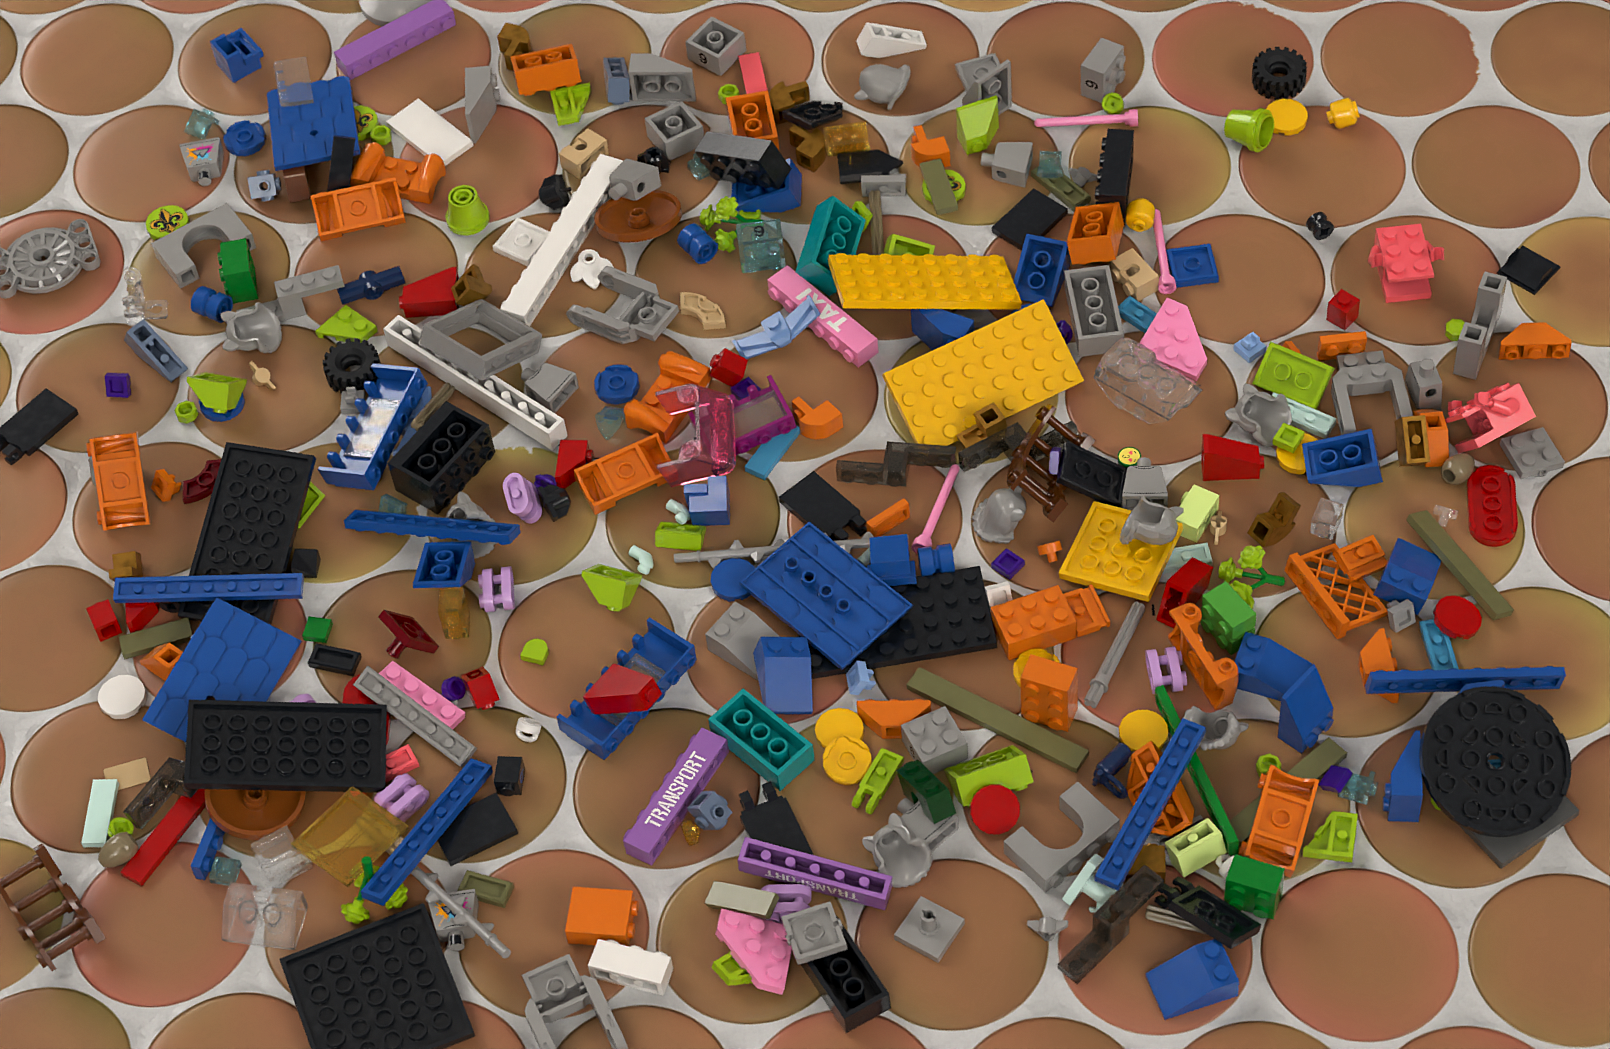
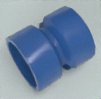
M689 224L678 235V245L686 253H689V256L698 264L709 262L717 253L718 244L698 224Z
M200 286L194 292L191 299V310L194 313L204 317L207 316L209 319L219 323L224 322L221 318V313L232 311L233 300L230 296L221 292L217 293L206 286Z
M951 543L937 545L934 550L931 546L917 548L919 568L922 576H929L939 572H955Z

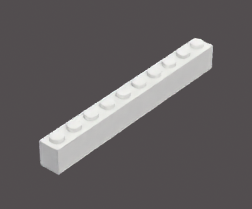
M600 154L597 160L592 163L590 171L582 178L579 188L573 192L567 207L562 209L558 221L553 223L549 235L543 239L538 252L533 254L529 266L523 270L520 280L512 287L511 294L507 300L502 302L500 310L529 327L531 326L595 225V213L600 206L611 199L609 195V190L611 189L609 176L623 160Z
M400 315L396 316L383 328L389 347L445 383H450L456 390L553 451L560 444V440H564L567 437L563 418L495 375L481 381L420 344L422 329Z

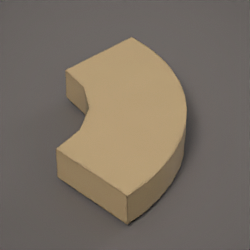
M680 292L681 314L696 317L702 323L704 330L726 328L724 314L717 304L697 293Z

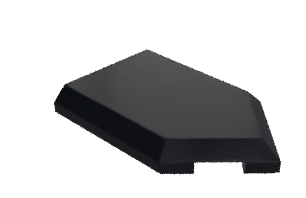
M811 101L783 110L782 116L793 124L811 130L841 119L843 103L834 102L833 105L821 104V101Z
M878 149L837 154L840 184L861 182V176L889 175V172L894 168L897 169L903 164L902 160Z

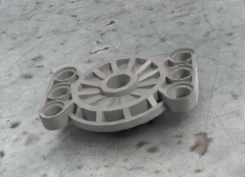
M84 219L74 220L70 223L68 230L55 227L36 229L16 239L7 250L0 247V270H6L4 274L0 275V289L4 285H11L7 290H0V297L10 298L16 294L17 289L32 294L55 291L71 282L80 273L82 268L88 271L97 269L101 264V260L87 221ZM79 227L85 228L82 232H75ZM90 242L87 247H80L82 243ZM41 256H45L46 260L42 261ZM95 257L92 262H85L87 258Z

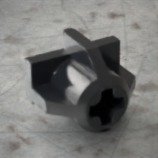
M659 147L648 148L637 157L638 162L658 167L659 174L661 172L669 173L671 161L663 154Z
M562 174L552 175L544 179L538 196L544 205L556 210L566 207L570 202L568 192L571 191V187H566Z
M552 484L544 488L543 486L538 487V494L543 507L548 515H550L552 521L555 522L566 516L571 504L567 491Z

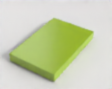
M1270 341L1252 384L1272 393H1281L1286 398L1317 410L1335 368Z

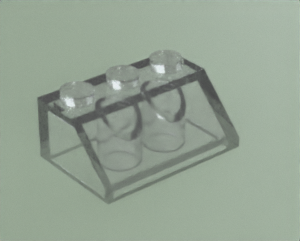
M230 882L223 903L222 941L295 950L308 909L303 891Z

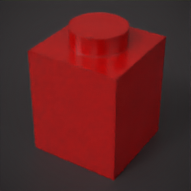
M1341 289L1328 302L1326 320L1345 331L1358 318L1360 299Z
M724 348L719 354H715L710 361L712 368L709 376L733 387L744 377L748 359Z
M108 599L86 608L100 642L123 633Z

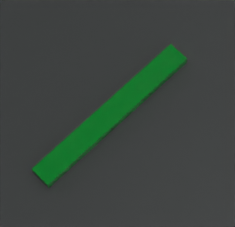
M1164 685L1155 687V703L1168 725L1171 736H1173L1181 720ZM1195 751L1186 768L1213 824L1221 831L1228 855L1230 857L1234 856V854L1238 855L1239 840Z

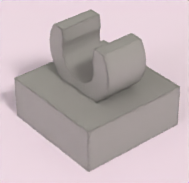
M346 387V391H342L341 413L360 414L355 406V400L357 398L366 399L365 391L356 390V387Z
M1408 599L1401 603L1394 600L1387 604L1390 628L1395 633L1416 623L1414 606Z

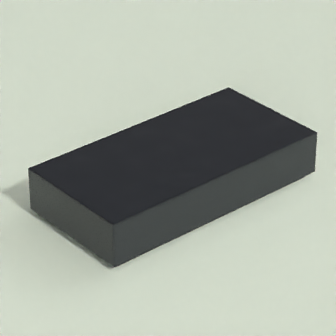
M316 643L308 660V665L310 668L354 676L362 656L360 652Z

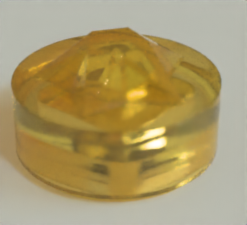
M691 820L682 822L681 828L687 844L690 846L698 844L700 835L698 826L692 824Z

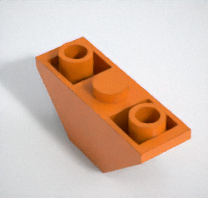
M1545 322L1521 323L1501 341L1498 357L1499 360L1569 358L1572 342L1571 339Z
M1432 408L1412 410L1413 416L1425 415L1430 462L1425 464V468L1442 466L1449 458L1448 428L1443 412Z
M1384 628L1379 629L1360 651L1358 667L1364 687L1370 672L1398 670L1396 658H1392L1390 653L1392 652L1391 638L1386 637ZM1399 693L1378 694L1391 703H1398Z
M166 643L155 647L140 660V664L166 681L183 651L171 643Z
M867 699L857 701L858 716L865 725L882 739H902V724L931 712V700L891 699L888 701H875Z

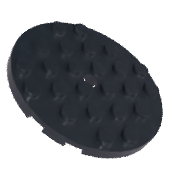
M1476 687L1465 690L1448 699L1429 719L1423 731L1419 749L1422 778L1436 805L1458 825L1485 836H1517L1543 824L1558 810L1564 796L1567 794L1571 778V758L1564 734L1560 733L1552 721L1554 718L1540 704L1536 705L1531 700L1525 698L1524 694L1503 687ZM1491 755L1499 757L1501 760L1500 767L1496 768L1491 765L1490 761H1488Z

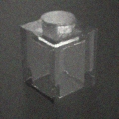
M1320 498L1311 519L1310 533L1321 538L1333 540L1342 520L1344 504Z

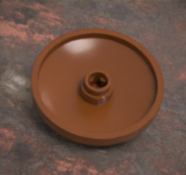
M654 190L638 200H630L623 197L618 200L610 199L599 207L595 213L594 220L597 232L605 239L623 243L640 242L656 238L673 229L682 217V210L677 197L665 191Z
M205 789V805L212 821L229 835L246 840L268 839L287 831L299 819L305 804V791Z

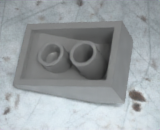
M631 53L628 73L633 102H696L693 71L691 68L652 53Z
M1006 60L977 79L963 97L962 106L996 95L998 97V115L1012 107L1011 61Z
M491 66L465 68V116L473 143H476L497 111V101H500L499 89H495L497 87L496 74H492Z
M736 601L705 634L707 648L710 652L757 681L758 676L753 652L760 637H780L754 612Z

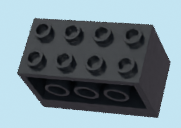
M445 401L388 462L395 490L434 513L439 514L443 508L450 504L455 495L464 489L467 482L478 474L480 468L494 456L495 448L489 424Z

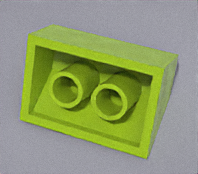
M1014 745L944 769L957 801L967 807H970L973 795L984 786L999 784L1010 790L1020 791L1027 788V784L1034 782L1026 754Z

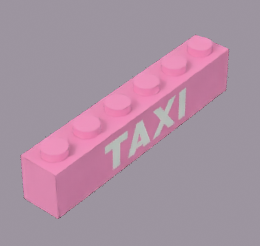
M788 265L767 279L769 296L774 301L780 302L789 313L806 300L808 295L811 296L820 312V316L809 327L816 336L826 340L833 350H838L848 362H852L859 368L878 354V341L874 335L804 278L795 273Z

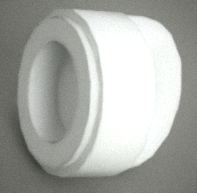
M521 717L517 722L516 735L524 742H534L538 738L542 724L535 719ZM522 731L525 733L532 734V736H526L522 733Z
M1227 854L1220 855L1216 859V865L1220 868L1219 874L1225 880L1234 857H1230Z

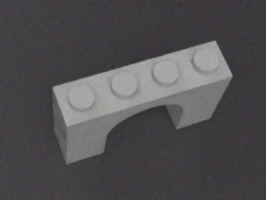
M228 203L151 243L156 258L180 289L200 279L195 264L187 255L191 247L196 243L206 239H218L228 242L246 238L250 251L256 248L252 233Z
M1484 272L1478 287L1471 323H1464L1458 339L1453 374L1476 380L1502 312L1507 277Z
M1076 782L1059 796L1060 810L1083 833L1076 844L1065 849L1046 847L1023 826L1004 840V854L1045 893L1052 887H1058L1069 873L1078 871L1085 860L1098 854L1101 847L1107 842H1113L1120 831V819L1079 782Z

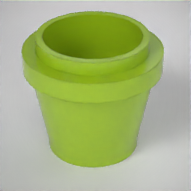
M1263 108L1257 110L1233 109L1229 112L1224 125V133L1227 138L1247 146L1250 151L1260 152L1266 148L1274 132V118L1268 109Z
M460 185L453 188L448 195V210L446 212L448 228L458 235H473L482 231L487 226L490 216L487 206L481 201L476 189L469 185Z

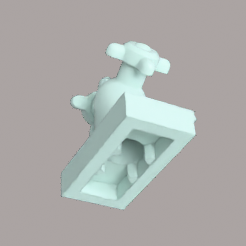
M1095 854L1086 863L1062 900L1071 905L1083 892L1096 901V907H1089V911L1093 912L1096 917H1106L1114 913V910L1107 908V902L1110 900L1111 895L1117 894L1120 900L1125 898L1123 893L1124 885L1122 883L1119 891L1095 881V872L1104 860L1098 854Z

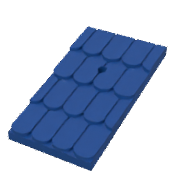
M339 76L328 81L319 80L308 85L298 84L288 89L278 88L267 92L272 151L276 171L330 161L334 135L355 138L353 156L361 154L349 76Z
M811 522L805 524L739 583L763 606H766L785 624H788L801 637H807V641L812 647L821 652L841 670L848 666L913 606Z
M216 598L142 720L186 742L189 700H208L210 697H214L215 700L267 702L302 641Z

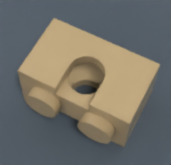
M587 128L575 138L573 145H568L559 152L561 168L581 179L590 171L592 163L597 160L600 154L609 155L607 140Z
M1133 248L1117 256L1116 260L1111 261L1110 272L1112 280L1119 284L1122 283L1123 290L1127 296L1140 301L1158 291L1159 275Z

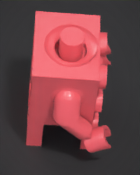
M1421 224L1376 228L1375 242L1371 248L1368 263L1371 265V268L1377 267L1385 302L1391 303L1431 298L1432 292L1428 278H1434L1431 262L1438 259L1444 260V248L1433 247L1429 241L1425 240Z
M1508 382L1501 386L1493 387L1486 392L1475 393L1474 398L1467 401V404L1462 406V401L1453 400L1448 402L1447 413L1449 417L1445 418L1447 424L1465 418L1473 434L1471 437L1454 445L1459 454L1480 448L1533 419L1536 415L1520 384L1517 383L1510 386Z

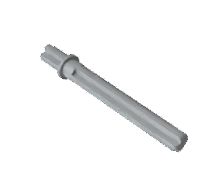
M1135 601L1132 604L1098 673L1089 683L1090 689L1084 698L1086 706L1096 708L1103 693L1108 691V683L1145 612V605L1143 603Z

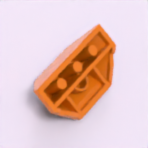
M1153 741L1148 742L1131 754L1130 762L1132 763L1128 773L1126 790L1133 806L1163 754ZM1181 779L1151 831L1152 834L1173 837L1192 824L1195 809Z

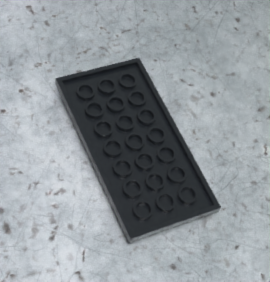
M226 442L189 576L285 573L315 466V456ZM278 599L225 600V602L271 625ZM214 601L181 602L177 616L180 619L189 618L192 621L202 622Z
M980 566L957 569L955 572H939L929 576H916L917 584L890 586L913 605L912 608L843 670L836 667L821 652L808 643L811 655L812 679L846 674L856 661L866 662L867 669H876L997 648Z
M189 700L184 788L369 793L383 791L386 783L387 705Z

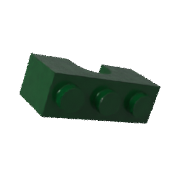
M919 760L910 761L896 770L904 795L913 804L919 801L924 815L932 823L936 824L956 814L949 789Z

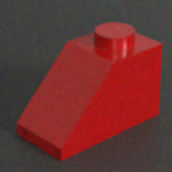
M560 440L555 480L558 487L565 489L576 481L574 469L593 461V450L589 449L588 440Z
M159 602L125 603L126 624L130 633L142 630L158 614Z
M483 666L460 675L473 705L477 709H489L495 706L496 701L500 700L490 673Z

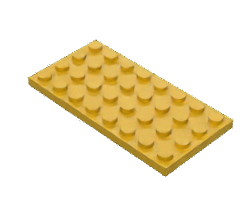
M838 253L828 257L829 268L842 308L1021 310L1022 301L1003 256H978L974 254L968 256H956L954 254L946 256H935L933 254H925L924 256L911 254L868 255L865 253L847 255Z
M1044 299L882 374L922 458L957 442L956 435L976 424L974 413L993 402L1006 419L1084 381Z

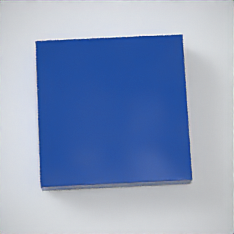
M1211 244L1166 249L1170 273L1175 278L1176 288L1219 282Z

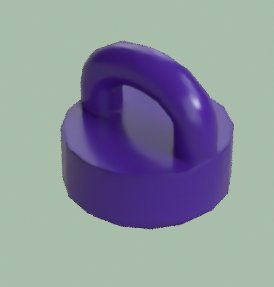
M1061 320L1056 325L1063 338L1067 334V337L1064 339L1067 345L1073 337L1071 326L1065 320Z
M538 474L535 476L534 485L537 491L538 487L541 486L543 488L550 484L557 486L555 477L552 475Z
M456 676L445 679L441 686V695L449 701L462 699L466 692L464 682Z

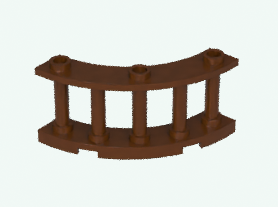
M1047 404L1046 407L1042 406L1035 415L1037 419L1021 444L1012 452L1011 456L1013 459L1006 480L1008 487L1013 491L1019 486L1043 505V514L1054 523L1068 505L1065 494L1062 493V489L1065 490L1067 487L1057 483V474H1050L1045 467L1029 455L1032 446L1035 445L1050 458L1052 447L1038 437L1046 423L1071 443L1086 450H1089L1095 439L1084 432L1081 435H1076L1052 415L1056 408ZM1026 465L1047 481L1048 489L1027 474Z
M41 843L33 848L36 855L32 856L33 859L0 879V895L20 924L17 930L23 940L29 939L39 953L36 955V958L43 969L48 966L51 971H54L56 967L52 962L53 959L86 939L88 941L93 939L96 943H99L105 939V936L94 918L85 907H82L79 898L70 885L68 886L67 883L62 884L58 878L62 875L61 871L46 847ZM38 867L39 869L44 867L51 879L47 880L48 883L13 904L4 888ZM53 891L54 893L60 891L64 897V900L61 901L62 904L27 925L19 912ZM67 912L68 914L74 912L76 915L73 918V922L40 942L33 934ZM77 930H80L78 933H76V934H74L73 936L69 937L68 939H66L65 941L61 942V943L58 944L57 946L53 947L52 949L48 950L47 952L45 951V950H47L48 948H50L51 946H53V945H55L56 943H58V942H60L61 940H63L64 938L68 937V936L71 935L72 933L76 932Z

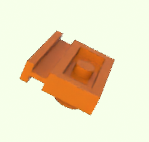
M1366 331L1320 336L1317 351L1318 361L1336 359L1337 355L1363 353L1367 342Z
M1374 535L1337 549L1333 553L1343 573L1347 574L1350 578L1348 580L1350 584L1383 570L1387 564V560L1384 557L1386 554Z
M1092 584L1088 588H1079L1063 594L1077 622V637L1099 631L1100 628L1105 626L1107 628L1110 627V619Z

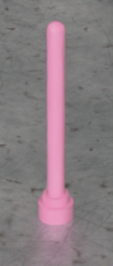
M1129 109V112H1125V114L1039 118L1034 121L1036 127L1125 123V125L1130 127L1138 126V109Z
M1155 209L1153 227L1161 273L1158 290L1162 294H1171L1176 290V281L1169 272L1161 214L1158 209Z
M953 464L950 467L923 533L914 539L911 548L916 554H918L917 548L932 547V533L959 472L957 464Z

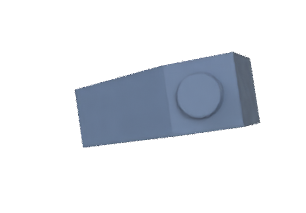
M603 58L608 102L614 105H622L624 102H629L630 79L624 58Z
M144 319L126 332L124 341L130 348L170 383L188 370V367Z

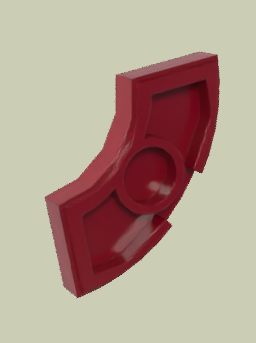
M221 459L207 460L205 468L200 474L190 480L183 481L182 500L184 504L197 502L212 494Z

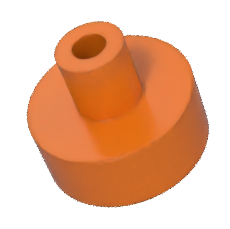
M1060 540L1037 546L1039 555L1046 554L1049 563L1058 561L1056 551L1062 550Z

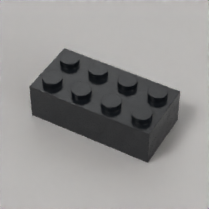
M1107 129V137H1102L1101 150L1105 152L1100 153L1099 167L1102 168L1097 173V183H1100V185L1095 188V200L1099 201H1096L1095 205L1119 202L1125 225L1133 167L1134 130Z
M707 131L694 151L700 158V162L710 172V176L717 181L724 180L732 183H744L749 186L757 185L764 188L779 189L791 171V167L772 140Z
M843 926L841 931L847 944V950L803 963L801 966L845 1033H848L891 1009L889 992Z

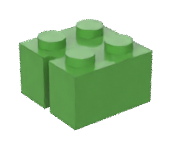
M1226 581L1202 595V628L1215 637L1220 648L1226 649L1230 655H1233L1239 650L1245 632L1255 634L1256 613Z

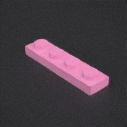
M394 661L389 663L379 673L451 729H454L465 719V712Z

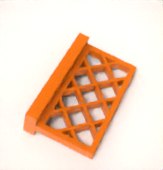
M1336 543L1301 556L1297 552L1289 555L1284 571L1336 639L1345 637L1347 631L1387 616L1386 607L1377 596L1373 595L1374 592L1363 578L1350 584L1348 578L1337 575L1338 570H1342L1339 564L1324 558V555L1334 553L1339 549ZM1305 562L1318 563V569L1308 567ZM1321 565L1335 568L1334 574L1321 571ZM1318 577L1331 580V587L1321 584ZM1338 582L1348 585V590L1344 591L1333 588L1334 583ZM1351 587L1361 589L1364 592V596L1351 593ZM1331 594L1344 597V604L1335 602ZM1348 599L1361 602V609L1347 605ZM1364 605L1374 606L1378 611L1373 613L1363 610ZM1345 611L1359 615L1358 619L1350 621L1344 614Z

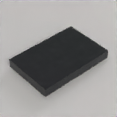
M1033 188L992 226V233L1022 250L1026 234L1044 237L1068 214V208Z
M1067 441L1063 444L1056 482L1101 503L1121 507L1127 468Z
M494 793L463 808L437 842L449 865L453 866L517 835L518 831L498 794Z

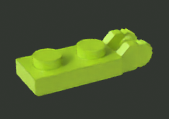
M881 748L859 784V789L852 801V807L858 808L862 804L865 795L869 794L871 798L865 810L866 813L872 814L878 806L879 800H882L895 778L896 770L901 768L904 763V757Z

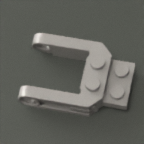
M605 266L598 275L600 283L610 290L635 299L620 316V320L589 307L584 308L579 305H572L566 312V315L578 327L620 344L637 341L640 337L655 342L678 314L679 308L678 305L659 298L656 284L611 266Z
M1383 350L1337 355L1338 372L1332 378L1331 395L1341 435L1356 432L1349 396L1390 391L1396 419L1413 416L1402 370L1385 362Z
M570 954L522 974L524 983L531 995V999H529L524 1012L540 1049H556L545 1025L546 1023H552L585 1008L588 1004L592 1005L612 1049H628L624 1036L596 978L579 975Z

